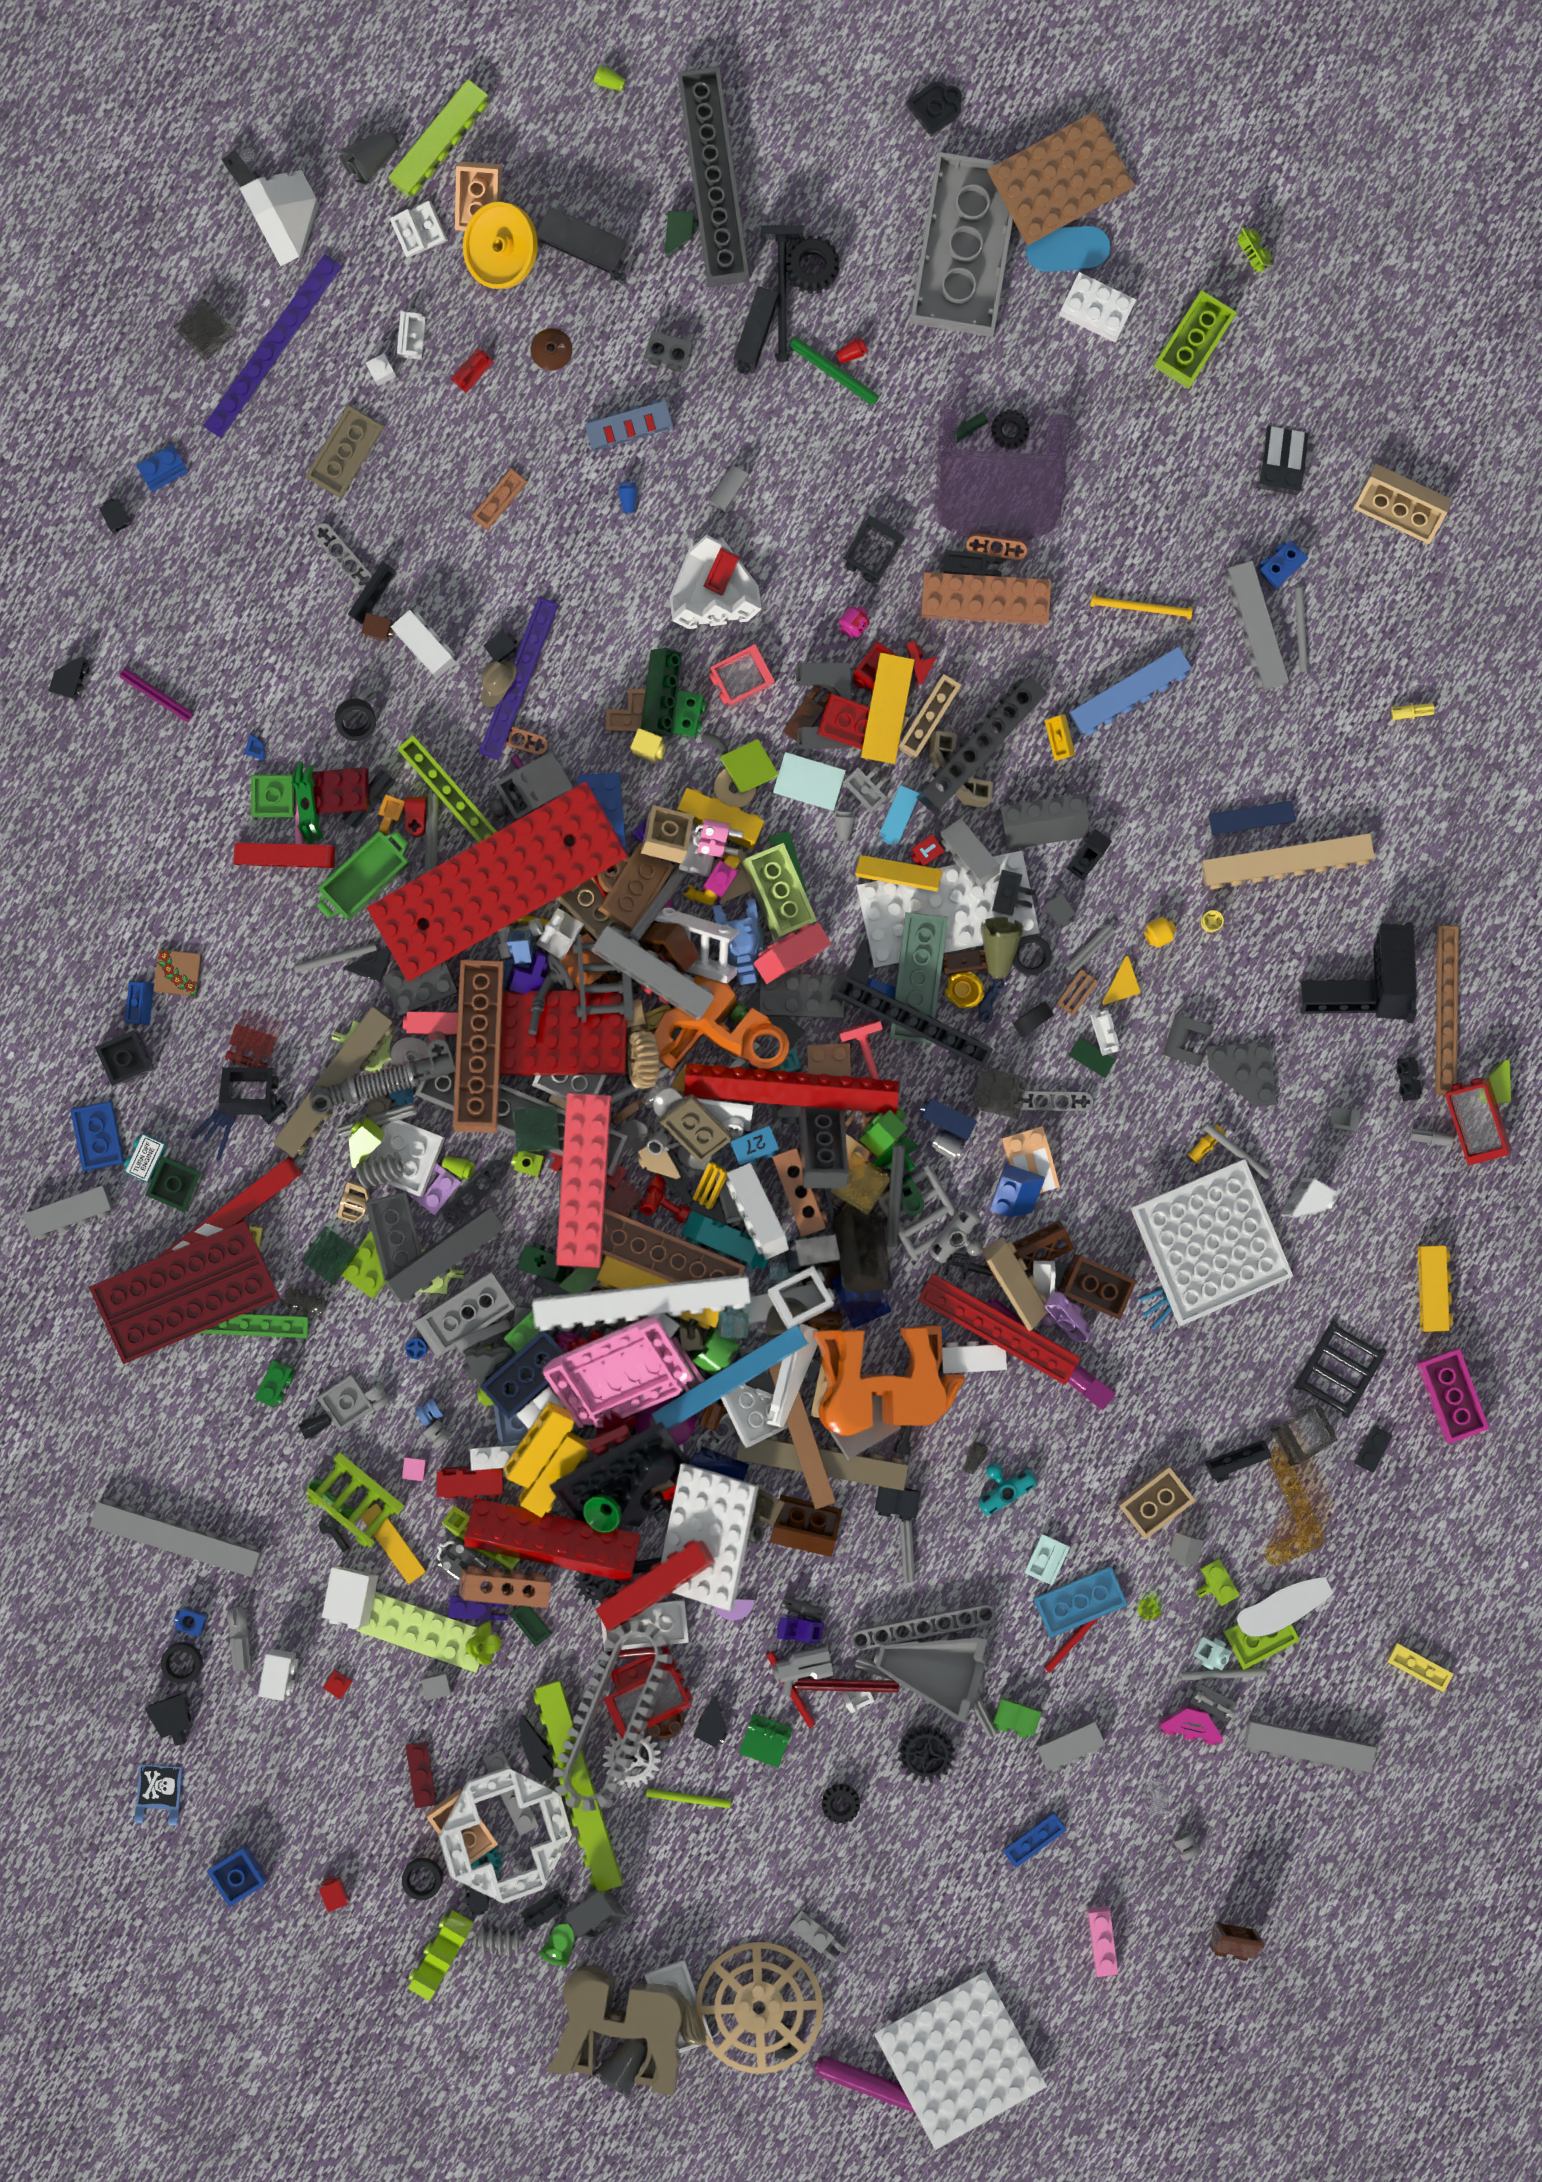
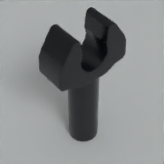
M329 1514L328 1517L332 1521V1527H326L325 1523L320 1520L319 1529L322 1534H331L342 1552L350 1547L338 1530L339 1522Z

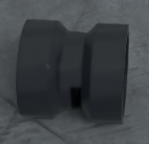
M661 1492L646 1503L647 1509L654 1513V1518L657 1521H660L672 1510V1505L666 1503Z

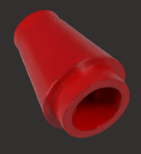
M859 337L857 339L853 338L835 353L842 364L864 357L868 350L862 338Z

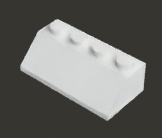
M698 1099L719 1122L731 1117H737L744 1122L743 1135H745L746 1131H750L753 1106Z
M1302 1178L1280 1214L1288 1217H1299L1325 1211L1326 1208L1330 1209L1336 1201V1197H1334L1336 1191L1315 1178Z

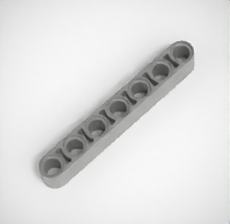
M981 1603L859 1628L852 1633L851 1642L856 1649L865 1650L987 1625L994 1621L996 1613L990 1604ZM982 1609H990L991 1616L987 1619L981 1618L980 1612ZM962 1613H969L971 1615L967 1623L959 1621V1616ZM940 1618H949V1625L947 1627L939 1626L938 1621ZM921 1621H926L929 1624V1628L926 1631H919L917 1629ZM901 1625L908 1628V1633L904 1636H900L896 1632L897 1628ZM885 1630L888 1635L884 1640H879L876 1638L877 1631ZM858 1634H864L867 1640L863 1644H858L855 1642V1637Z

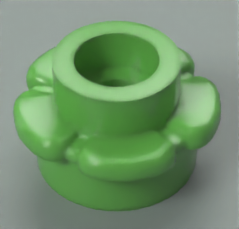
M738 1003L729 1017L733 1019L734 1023L737 1020L741 1022L747 1015L746 1005L743 1006Z

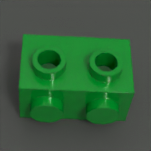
M678 690L672 734L695 739L696 734L701 733L703 722L699 721L700 713H705L707 701H703V695Z
M274 1359L254 1399L272 1408L276 1407L277 1404L281 1405L286 1395L284 1389L286 1385H291L295 1374H293L295 1368Z

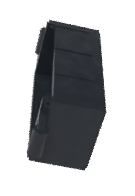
M553 207L548 208L537 232L540 248L546 244L610 273L611 280L619 281L622 285L626 284V274L619 272L628 254L626 240Z
M1407 922L1405 925L1381 923L1373 946L1377 1018L1402 1019L1412 1024L1418 1012L1416 1008L1417 979L1414 927L1411 922Z

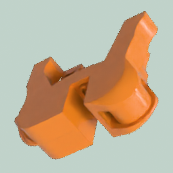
M915 1325V1327L900 1328L910 1356L909 1366L904 1376L886 1373L860 1374L864 1330H812L813 1338L820 1349L821 1364L827 1379V1388L819 1404V1418L825 1428L831 1432L849 1436L872 1427V1394L881 1395L882 1422L892 1425L926 1426L938 1421L951 1407L958 1390L965 1381L963 1374H947L941 1380L939 1379L938 1370L942 1361L941 1325Z

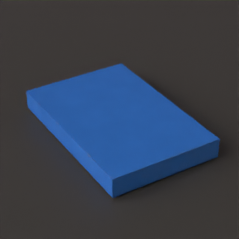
M112 1101L70 1109L82 1172L125 1163Z

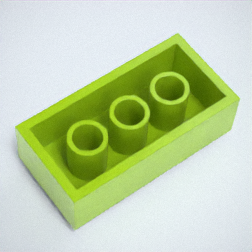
M1201 290L1157 359L1154 368L1190 389L1237 312Z

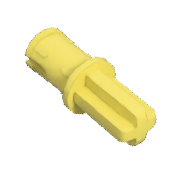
M1410 703V705L1391 707L1392 720L1412 718L1414 720L1418 716L1433 715L1435 712L1434 704L1413 705V703Z

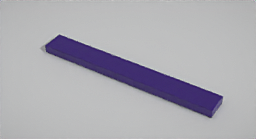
M538 597L513 662L517 670L516 678L495 708L479 749V754L499 761L559 606L558 603Z

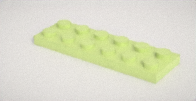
M376 1591L369 1626L360 1627V1630H356L477 1673L480 1665L478 1659L472 1657L466 1651V1643L475 1636L478 1627Z

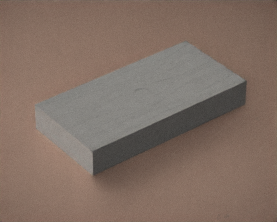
M938 152L910 324L993 337L1013 221L987 172L989 168L1000 162Z

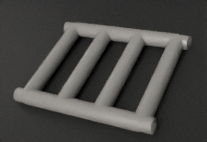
M925 1164L922 1167L923 1170L911 1177L915 1184L927 1177L933 1186L932 1189L921 1195L924 1203L938 1195L944 1206L906 1229H903L899 1222L898 1237L913 1261L920 1257L919 1254L929 1249L941 1232L916 1247L912 1244L909 1236L949 1213L952 1219L958 1213L929 1164ZM890 1190L883 1194L880 1192L875 1195L887 1218L889 1207L887 1201L889 1200ZM903 1206L900 1207V1217L907 1214Z

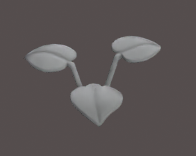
M672 1087L665 1088L659 1092L654 1100V1111L658 1116L662 1117L685 1098ZM630 1120L624 1124L620 1133L629 1137L626 1148H632L636 1152L647 1147L651 1154L659 1155L663 1150L668 1151L670 1148L681 1145L679 1142L668 1145L669 1140L664 1133L665 1127L663 1125L660 1131L653 1135L649 1133L645 1123L638 1120ZM683 1146L678 1150L680 1161L693 1169L705 1171L708 1163L713 1161L711 1155L700 1164Z

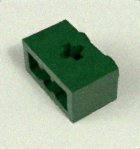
M533 1243V1246L525 1244L517 1269L536 1276L539 1275L553 1282L562 1283L568 1266L556 1265L557 1250L552 1249L551 1252L545 1250L546 1246Z

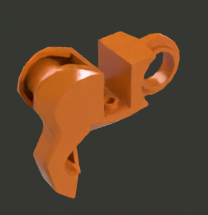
M700 975L693 978L694 983L700 987L703 985L712 991L711 994L715 996L702 1018L697 1021L684 1011L674 1007L663 1013L654 1033L657 1040L656 1044L658 1045L659 1062L664 1066L666 1065L673 1073H675L678 1065L702 1036L709 1039L726 1053L749 1061L753 1067L765 1070L778 1068L784 1063L790 1048L787 1035L783 1030L773 1025L767 1016L751 1008L735 1030L730 1033L731 1030L723 1022L738 1004L734 992L728 983H722ZM682 1027L677 1039L674 1041L671 1037L673 1031L676 1028ZM764 1035H771L780 1043L778 1053L770 1059L758 1057L753 1050L755 1041Z

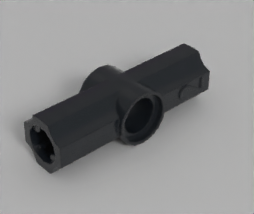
M381 769L369 784V810L346 812L341 819L357 830L366 817L375 811V806L378 803L381 804L382 798L396 781Z

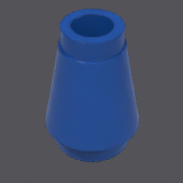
M636 482L619 483V489L617 490L623 513H635L638 494Z

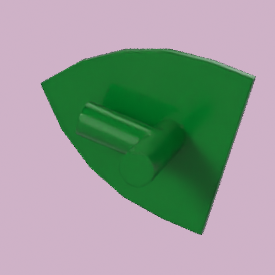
M905 1136L894 1144L905 1145L904 1165L908 1172H911L916 1167L908 1154L920 1147L909 1137ZM894 1144L875 1160L872 1169L887 1165L891 1170Z

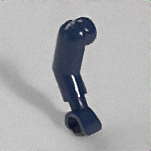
M995 978L993 980V987L984 994L982 1001H980L979 1018L982 1022L989 1023L993 1019V1000L996 998L997 992L1006 987L1005 980L1001 987H997L996 982L998 979Z

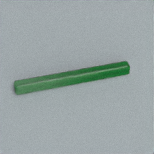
M795 337L792 339L789 345L792 350L871 406L876 404L879 399L878 394L799 338Z

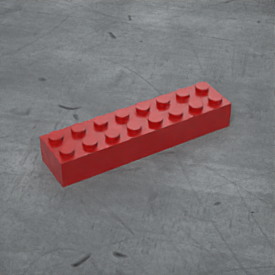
M475 1498L465 1533L464 1546L631 1583L641 1534L614 1529L610 1532H599L593 1529L587 1522L546 1513L541 1518L527 1509Z

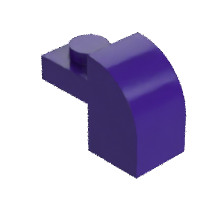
M535 949L529 968L515 964L512 965L506 983L509 990L523 994L540 990L546 978V974L542 971H545L548 959H546L543 951Z
M785 1615V1617H780L776 1638L798 1640L808 1644H820L824 1623L803 1617Z

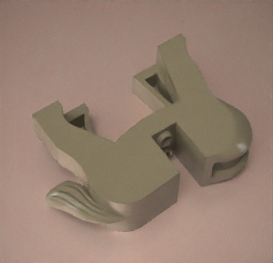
M589 1965L577 1969L564 1984L563 1998L569 2015V2021L559 2041L557 2054L549 2063L547 2072L567 2076L571 2071L593 2075L596 2070L597 2033L617 2038H646L648 2045L647 2058L642 2069L635 2076L634 2083L651 2086V2092L673 2096L676 2092L681 2061L678 2046L679 2032L681 2031L682 2038L686 2043L702 2046L706 2044V2037L691 2003L673 1986L636 1982L629 1992L627 2011L614 2010V2012H611L616 1977L596 1966Z

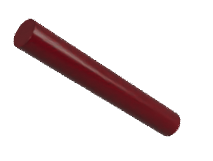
M654 1647L620 1650L618 1658L655 1655ZM665 1647L661 1648L662 1654L666 1653Z

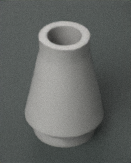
M836 811L834 818L837 841H850L855 820L853 811Z

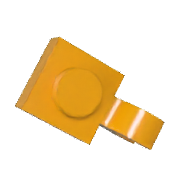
M385 794L378 813L379 816L384 817L379 828L382 833L388 835L392 822L400 821L404 810L403 800Z

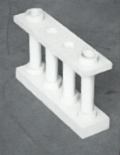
M663 908L654 920L663 923H679L685 929V933L690 941L691 931L701 934L700 956L687 972L726 984L737 975V967L731 966L727 962L728 943L739 935V930L728 925H720L687 915L672 908ZM710 937L720 940L719 962L709 958ZM658 956L657 959L665 963L663 958L661 956Z

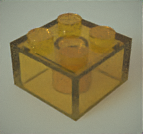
M853 1152L848 1160L849 1175L846 1188H831V1192L868 1215L891 1179L889 1174Z

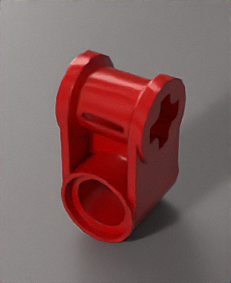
M405 797V828L415 838L422 837L426 833L427 797ZM415 822L421 826L417 828V832L411 828V826H415Z

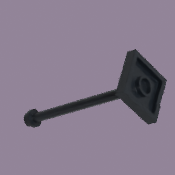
M761 225V240H775V242H778V353L775 354L776 362H789V357H791V354L787 353L786 242H788V239L803 238V225Z

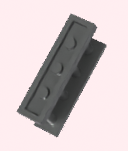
M622 932V936L629 940L628 932ZM577 935V941H573V953L578 954L581 1004H577V1017H582V1023L586 1022V1014L620 1012V1015L624 1014L625 1020H633L631 977L609 962L583 964L582 951H591L596 942L582 943L581 935ZM614 970L622 972V980L618 981V983L584 985L583 972ZM616 991L623 993V1002H619V1004L585 1006V993Z

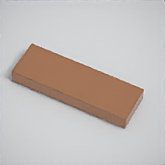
M511 468L471 518L488 531L528 481Z

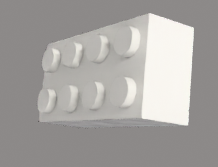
M751 1163L727 1173L729 1179L726 1182L728 1192L736 1203L741 1219L746 1224L745 1227L749 1236L754 1241L757 1253L759 1255L763 1254L765 1260L789 1250L785 1233Z

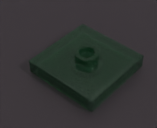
M557 1106L514 1109L517 1153L560 1149Z
M325 1226L301 1261L332 1285H335L359 1250Z

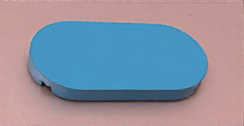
M1094 226L1063 227L1029 246L1026 245L1027 260L1033 267L1042 272L1095 269L1105 262L1110 252V242L1107 235L1101 229Z

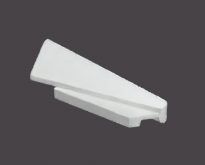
M804 1324L799 1325L808 1345L782 1360L767 1424L784 1427L818 1346L812 1334V1330L818 1329Z

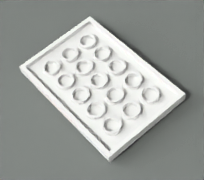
M683 1463L680 1465L661 1564L667 1561L666 1557L671 1553L682 1551L684 1549L683 1545L691 1540L704 1541L716 1563L672 1593L727 1611L734 1610L759 1486Z

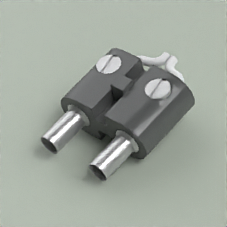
M459 1537L454 1541H447L445 1544L440 1543L437 1546L439 1549L437 1559L439 1561L436 1567L455 1581L461 1579L462 1568L466 1569L472 1562L482 1570L488 1565L477 1556L478 1551L474 1548L465 1547L464 1541ZM448 1544H451L447 1552H445L443 1556L440 1557L442 1553L441 1547H446Z

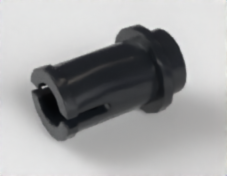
M278 1099L277 1106L273 1107L272 1115H261V1117L270 1125L280 1114L286 1113L288 1106L282 1099Z

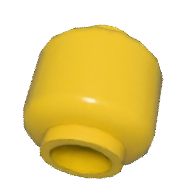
M1159 917L1148 922L1146 930L1143 932L1149 945H1154L1158 948L1174 940V932L1177 930L1172 920L1168 921L1165 917Z

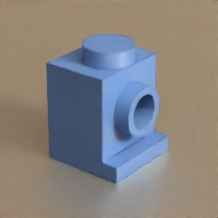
M530 930L509 931L507 946H509L510 955L514 956V962L518 964L532 962L534 949Z

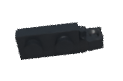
M670 1148L668 1152L682 1177L675 1179L665 1175L662 1176L671 1193L676 1198L681 1196L685 1205L693 1202V1198L689 1193L693 1188L675 1153Z

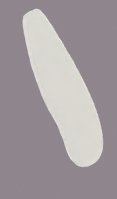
M1325 1577L1298 1582L1273 1593L1256 1605L1243 1609L1238 1614L1237 1622L1242 1632L1249 1636L1272 1634L1305 1616L1329 1598L1333 1592Z

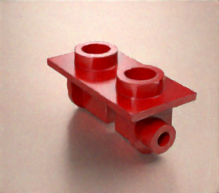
M477 348L450 380L467 393L494 361L488 357L485 351Z

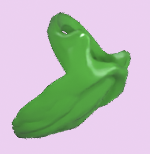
M568 1923L559 1924L553 1928L547 1944L541 1948L539 1957H542L548 1963L558 1966L564 1965V1969L570 1961V1953L572 1952L574 1932Z

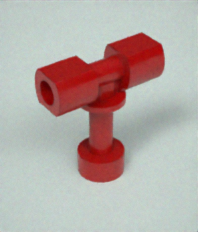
M655 1174L649 1179L646 1188L649 1194L643 1198L639 1210L643 1214L650 1216L661 1205L674 1214L673 1219L683 1223L688 1217L690 1209L683 1204L678 1207L665 1198L666 1193L662 1192L665 1180L662 1176Z

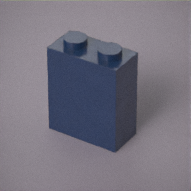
M932 1098L929 1102L925 1100L919 1111L922 1113V1119L964 1140L969 1139L977 1123L976 1120Z

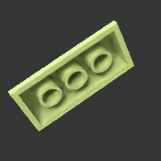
M784 843L740 862L774 940L794 932L808 923L811 924L817 921Z

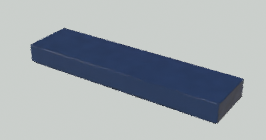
M1293 801L1208 814L1212 835L1296 821Z

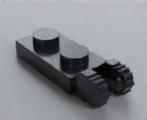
M945 550L943 572L1002 577L1001 571L986 569V562L1000 565L1003 564V559L987 556V554Z

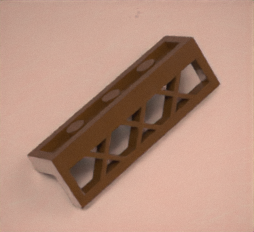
M1060 1220L1013 1243L1017 1250L1014 1253L1017 1260L1022 1257L1028 1259L1025 1273L1033 1269V1260L1051 1261L1074 1249ZM1064 1238L1067 1245L1060 1249L1055 1248L1056 1241ZM1041 1248L1047 1249L1045 1256L1041 1258L1035 1257L1037 1250ZM988 1265L997 1285H1001L998 1279L996 1278L995 1274L993 1273L992 1269Z

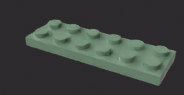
M905 912L894 999L935 1018L948 917ZM891 1022L890 1039L932 1043Z

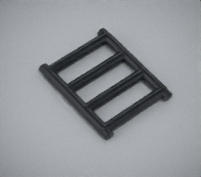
M1332 1321L1299 1376L1294 1388L1297 1390L1303 1389L1343 1412L1342 1415L1348 1419L1381 1364L1386 1351L1383 1349L1377 1350L1338 1327L1339 1324L1336 1321ZM1335 1334L1373 1356L1374 1359L1369 1367H1364L1328 1346L1332 1336ZM1323 1352L1363 1375L1358 1386L1317 1364ZM1312 1371L1352 1393L1353 1395L1347 1405L1306 1382Z

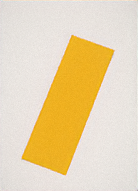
M880 653L861 758L895 764L914 659Z

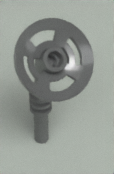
M553 954L547 956L550 972L547 973L548 976H546L536 998H533L532 1016L528 1031L533 1035L537 1033L540 1015L544 1011V999L552 982L554 984L558 982L568 991L574 989L567 970Z

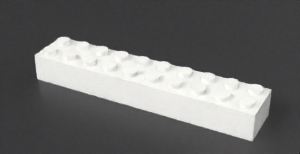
M744 1274L533 1298L532 1302L535 1327H540V1330H551L553 1325L570 1328L574 1327V1323L583 1322V1326L595 1325L597 1320H604L605 1323L618 1322L617 1318L626 1317V1321L638 1320L641 1315L658 1318L660 1313L676 1316L682 1315V1311L689 1310L691 1314L702 1313L703 1308H711L712 1311L725 1310L724 1306L732 1305L733 1309L745 1308L746 1304L750 1303L748 1277Z

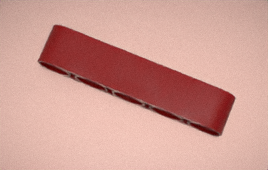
M234 843L233 865L335 868L336 846Z

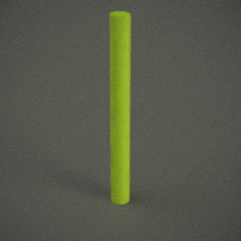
M648 1788L646 1797L723 1808H730L731 1800Z

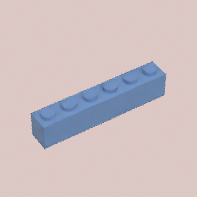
M1177 647L1072 710L1069 716L1081 736L1084 734L1090 736L1099 730L1097 726L1105 723V725L1112 723L1117 719L1115 715L1123 712L1124 715L1135 709V703L1141 701L1143 704L1153 698L1152 693L1159 690L1161 693L1170 688V682L1175 679L1180 682L1188 677V672L1192 667L1181 649Z

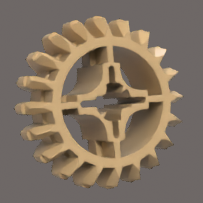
M634 1032L628 1039L629 1043L627 1044V1067L631 1083L635 1088L645 1089L653 1087L658 1081V1071L660 1069L657 1040L651 1032Z

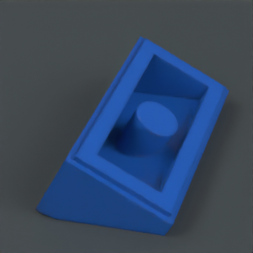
M129 981L125 1023L150 1025L154 983Z

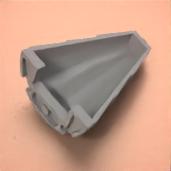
M976 1637L948 1641L945 1639L923 1643L914 1641L883 1645L880 1651L876 1652L874 1663L877 1669L905 1689L912 1690L928 1703L935 1705L955 1720L968 1723L971 1719L969 1713L970 1711L975 1712L982 1692L988 1664L984 1654H989V1643L987 1639Z

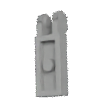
M802 1909L788 1925L793 1932L834 1963L838 1961V1958L834 1953L826 1949L827 1946L832 1943L840 1952L846 1951V1947L836 1940L833 1934Z

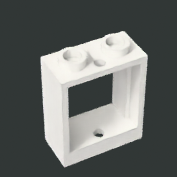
M814 1266L768 1289V1295L787 1330L833 1307L835 1297L830 1288H825L823 1284L825 1279L821 1271H816ZM811 1276L825 1302L793 1318L780 1291Z

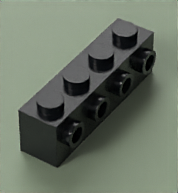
M1374 979L1300 981L1298 991L1300 1014L1376 1013Z

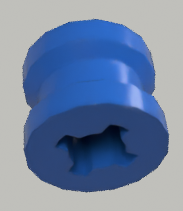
M417 1337L407 1342L405 1350L410 1358L420 1359L427 1353L428 1346L425 1340Z

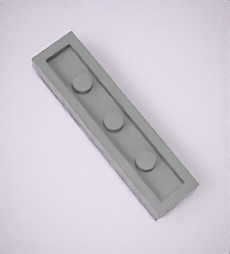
M503 1749L483 1758L489 1773L506 1767L512 1769ZM514 1789L500 1794L519 1835L539 1826L530 1806L522 1809L519 1808Z

